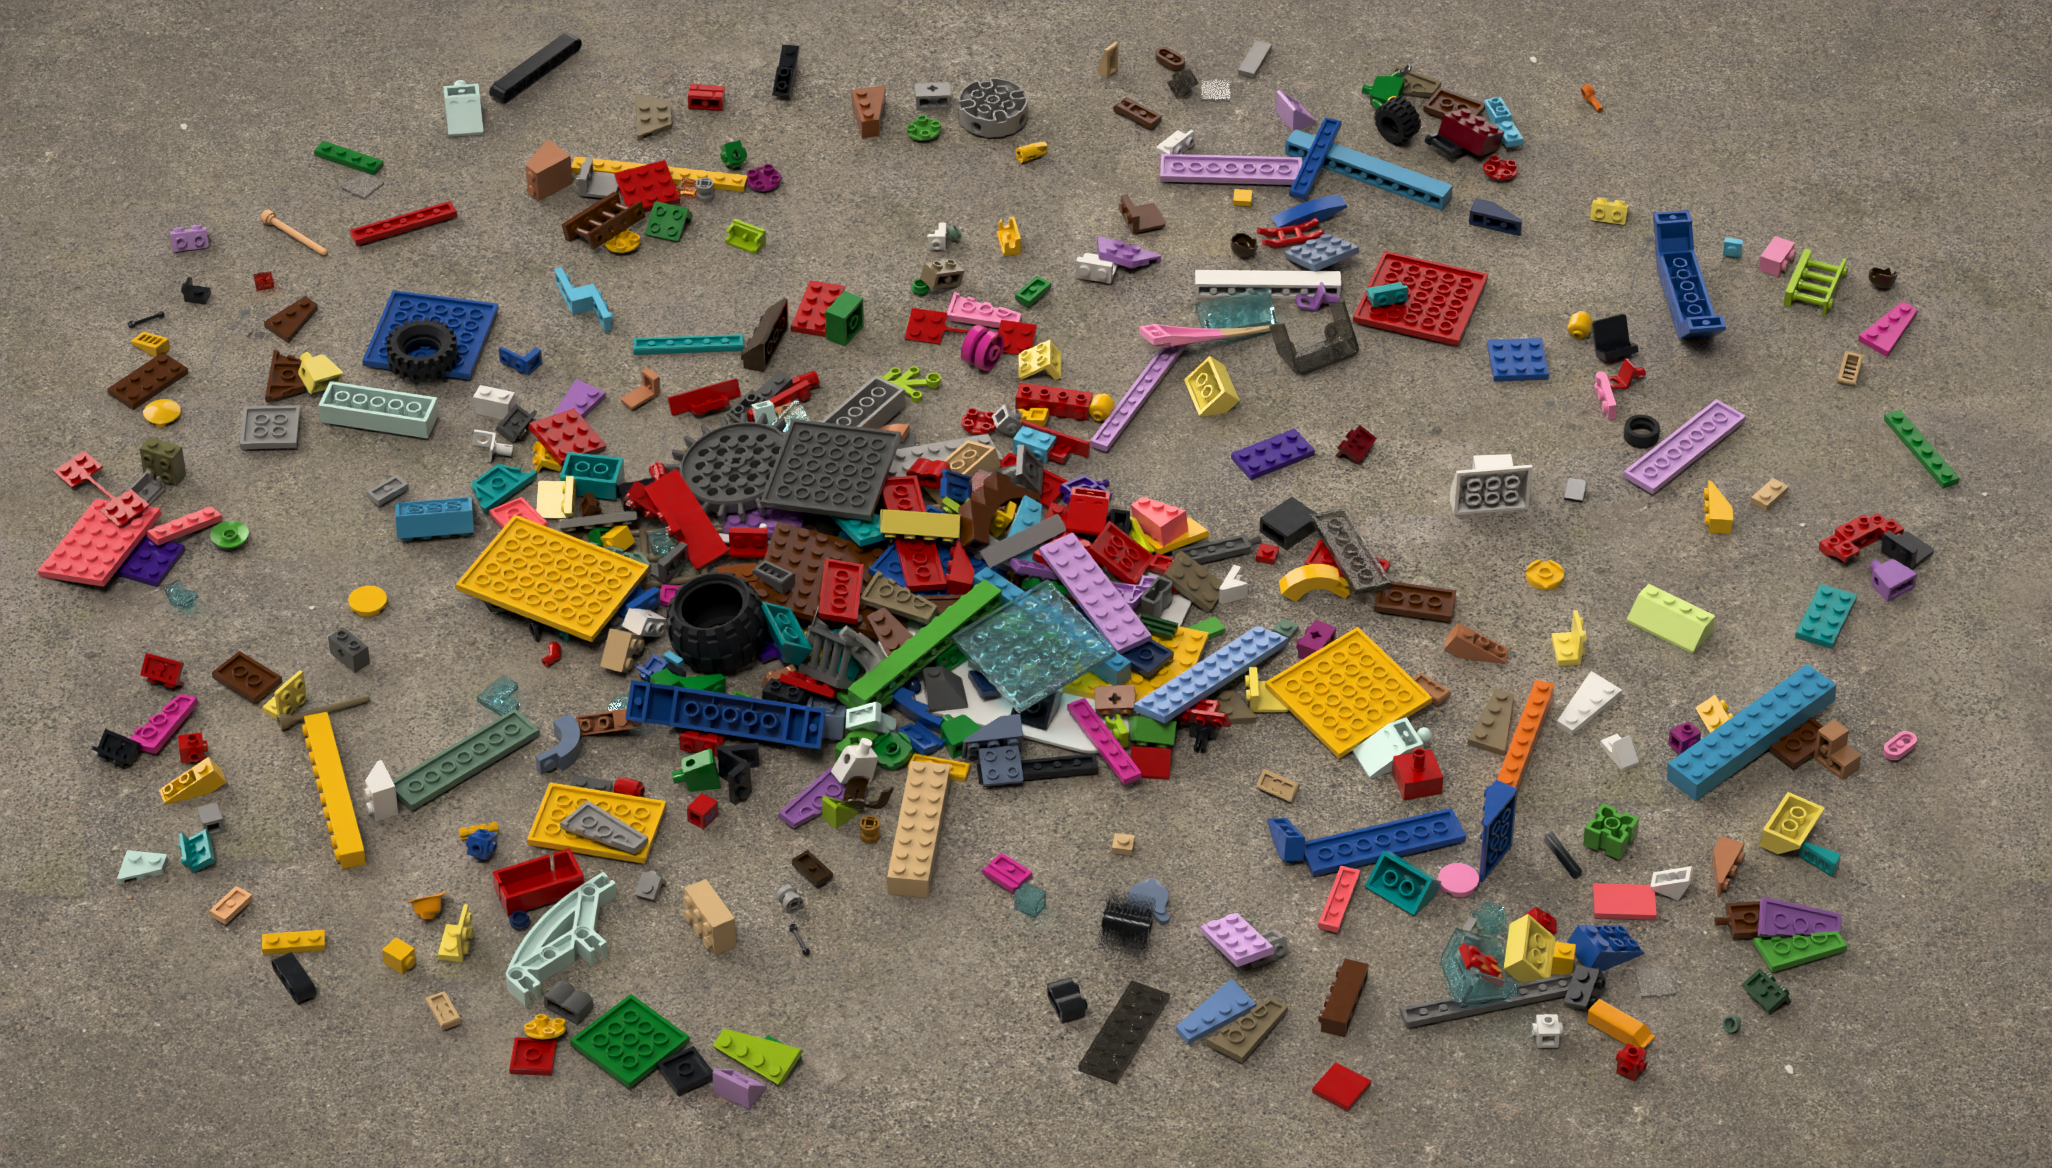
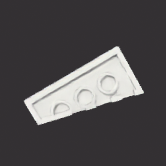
M1591 671L1557 720V727L1571 736L1574 735L1622 695V689Z

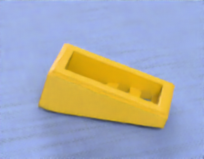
M142 332L131 340L132 345L154 357L170 350L169 339L147 332Z

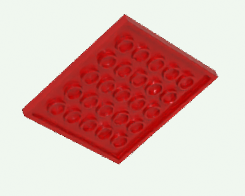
M1384 251L1367 288L1401 282L1403 286L1407 285L1409 288L1408 301L1373 307L1365 290L1353 316V322L1459 346L1487 283L1488 274Z

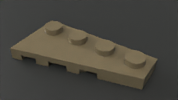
M879 571L876 572L860 597L861 604L877 609L884 607L890 613L925 624L931 623L938 612L937 605L920 595H914L910 589L897 585L896 581L891 578L887 579Z
M1495 688L1468 738L1467 745L1505 756L1514 699L1513 693Z
M1269 997L1251 1009L1250 1014L1245 1017L1241 1016L1236 1020L1235 1024L1229 1028L1226 1026L1220 1030V1034L1208 1038L1207 1046L1243 1063L1288 1012V1006Z

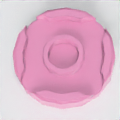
M1462 863L1446 865L1440 870L1438 879L1442 881L1439 886L1440 889L1446 894L1447 892L1452 894L1453 897L1472 895L1479 885V876L1476 870Z

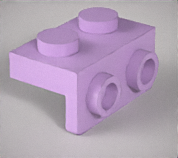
M193 225L191 229L185 230L184 227H177L170 231L173 252L209 247L206 227H202V225Z

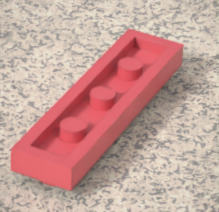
M212 506L206 507L200 511L147 530V537L155 544L161 545L221 522L222 514Z
M1340 866L1319 920V929L1335 933L1339 932L1359 880L1360 870Z

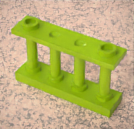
M1804 249L1785 291L1783 306L1791 307L1793 301L1801 300L1823 306L1822 315L1826 316L1828 309L1831 310L1833 307V298L1842 278L1847 276V259L1843 258L1840 266L1813 260L1811 258L1812 250ZM1814 267L1834 272L1836 275L1832 277L1808 271V268ZM1810 278L1830 283L1831 287L1827 288L1807 283L1803 279ZM1805 289L1827 296L1823 299L1799 293V290Z

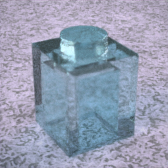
M1024 883L1020 889L1014 892V910L1036 919L1046 906V891Z

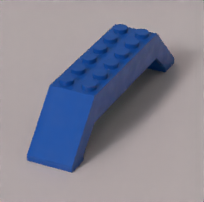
M1689 210L1653 212L1657 271L1678 339L1714 337L1724 332L1726 325L1723 315H1715L1695 254L1693 221Z
M631 680L625 720L821 749L827 709Z

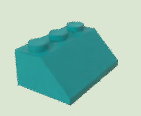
M762 601L761 608L766 618L767 632L771 635L776 648H778L782 660L787 664L800 666L813 649L791 608Z
M1383 850L1364 887L1415 916L1434 898L1442 881L1398 855Z

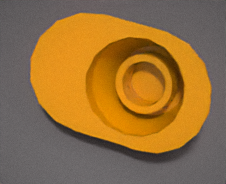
M448 891L408 901V903H411L416 916H421L423 920L433 919L441 911V896L448 893Z

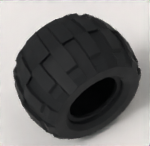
M710 572L689 579L687 583L681 585L675 591V596L670 599L667 609L666 629L672 648L692 670L705 672L708 675L728 674L747 666L753 661L752 659L760 654L763 649L765 635H767V622L761 608L762 599L748 581L743 577H736L733 573Z

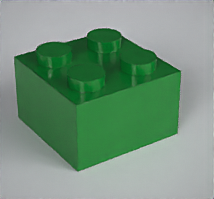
M844 291L826 309L824 315L826 317V340L846 346L863 328L864 305L862 297Z

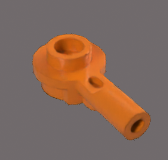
M1587 83L1580 88L1584 99L1592 103L1597 112H1601L1603 107L1594 97L1595 90L1593 86H1589Z

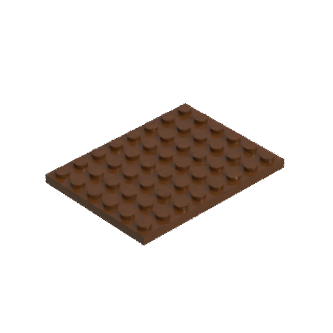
M777 521L764 560L794 573L795 586L787 593L782 594L758 577L754 589L762 601L791 608L795 617L813 621L820 602L825 558L864 564L861 597L873 576L868 574L869 568L886 550L868 545L860 547L853 541ZM860 600L856 625L820 619L827 626L838 629L848 626L858 634L860 632L865 636L878 639L867 616L879 609L861 604ZM891 613L906 628L909 618Z

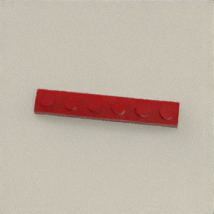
M451 201L351 229L349 230L350 236L355 245L358 246L457 217V211Z

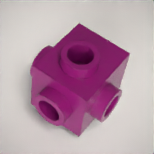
M1687 721L1670 730L1668 745L1680 755L1700 741L1701 732Z

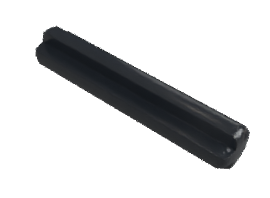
M1553 832L1545 834L1544 841L1569 874L1575 879L1580 877L1582 869Z

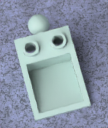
M458 80L453 86H443L448 137L484 134L479 85L467 84L463 80Z
M1406 717L1387 724L1353 750V754L1368 778L1372 779L1392 772L1393 756L1413 753V750L1416 748L1424 749L1423 743H1428L1432 739V732L1430 729L1423 727L1416 733Z

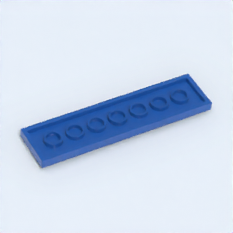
M1448 808L1305 841L1304 859L1314 877L1339 871L1340 866L1353 868L1377 862L1383 850L1392 852L1400 857L1465 842L1466 834L1453 809Z

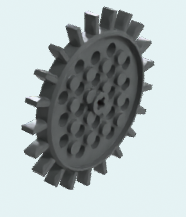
M741 413L739 423L728 424L724 416L720 417L721 427L712 431L703 424L701 425L703 436L698 440H694L687 435L684 437L685 444L689 447L687 452L672 450L673 459L681 461V464H666V472L668 474L674 469H678L706 515L710 511L718 512L717 516L720 524L724 523L727 513L735 512L738 513L741 522H745V511L758 508L759 513L765 516L766 508L761 507L760 501L787 433L782 432L786 428L785 420L781 417L773 426L767 425L766 413H762L757 423L748 422L746 413Z

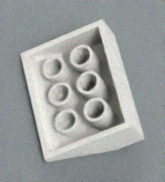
M1532 465L1456 471L1450 490V503L1453 515L1529 509Z

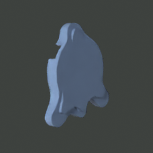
M1148 878L1143 882L1137 883L1129 890V894L1135 901L1138 902V899L1135 898L1133 893L1140 901L1143 902L1142 898H1140L1141 895L1148 904L1150 902H1148L1147 898L1152 904H1155L1152 907L1155 909L1153 910V915L1160 924L1169 923L1170 917L1166 911L1169 894L1166 888L1159 883V880Z

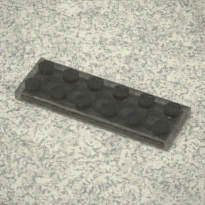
M1346 508L1311 514L1310 521L1355 595L1391 588L1392 582Z
M1131 980L1079 1063L1078 1071L1117 1085L1168 1003L1170 994Z

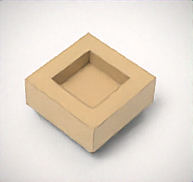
M1115 833L1112 853L1132 855L1135 835Z

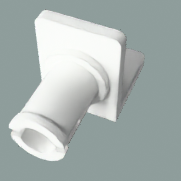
M474 430L472 444L490 448L488 462L491 463L492 455L494 454L511 457L513 445L496 443V433ZM483 435L486 436L488 440L485 442H481L477 439V437Z

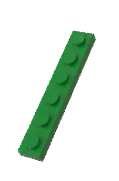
M1901 409L1884 415V421L1942 489L1959 484V476Z

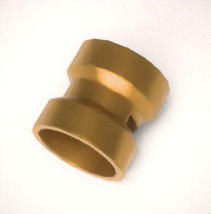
M872 815L863 817L860 820V839L867 844L876 843L880 839V821Z

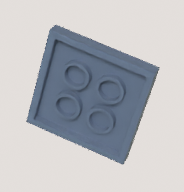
M1327 233L1315 240H1308L1303 245L1293 246L1284 253L1286 259L1312 271H1317L1359 254V247Z

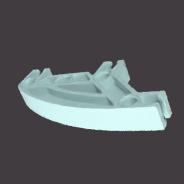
M604 872L570 892L549 909L532 927L516 950L506 972L507 988L509 993L525 1007L532 1003L529 991L535 995L537 1000L542 997L541 983L574 963L576 954L580 955L591 966L598 961L595 957V951L600 953L603 959L608 956L607 942L596 933L600 907L615 899L617 891L616 883L613 880L607 884L608 876Z

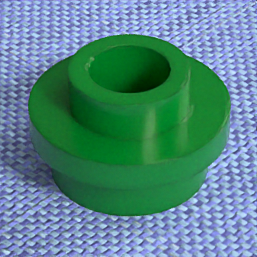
M916 279L911 285V290L917 295H923L929 291V286L921 279Z

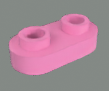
M1909 731L1900 732L1885 743L1884 756L1889 760L1901 759L1916 747V735Z

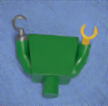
M1408 64L1404 69H1399L1389 75L1377 76L1373 85L1363 84L1362 94L1370 96V104L1376 109L1392 97L1398 96L1402 98L1405 90L1404 77L1407 71L1411 72L1412 65Z

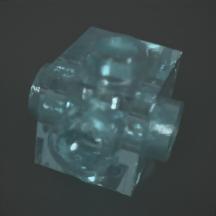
M1488 901L1482 903L1481 908L1471 911L1473 918L1477 919L1479 931L1489 930V932L1501 929L1500 925L1507 923L1506 911L1501 903Z

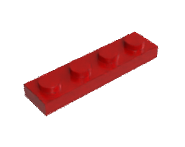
M804 380L769 400L774 404V408L793 401L797 405L811 397L810 383ZM752 409L747 411L748 422H755Z

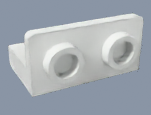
M1179 130L1156 147V153L1160 155L1182 154L1194 145L1195 131L1190 130L1186 134Z

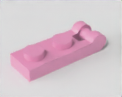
M1597 372L1595 376L1597 382L1594 385V390L1598 392V399L1602 400V411L1606 413L1608 420L1615 419L1617 405L1608 377L1604 372Z

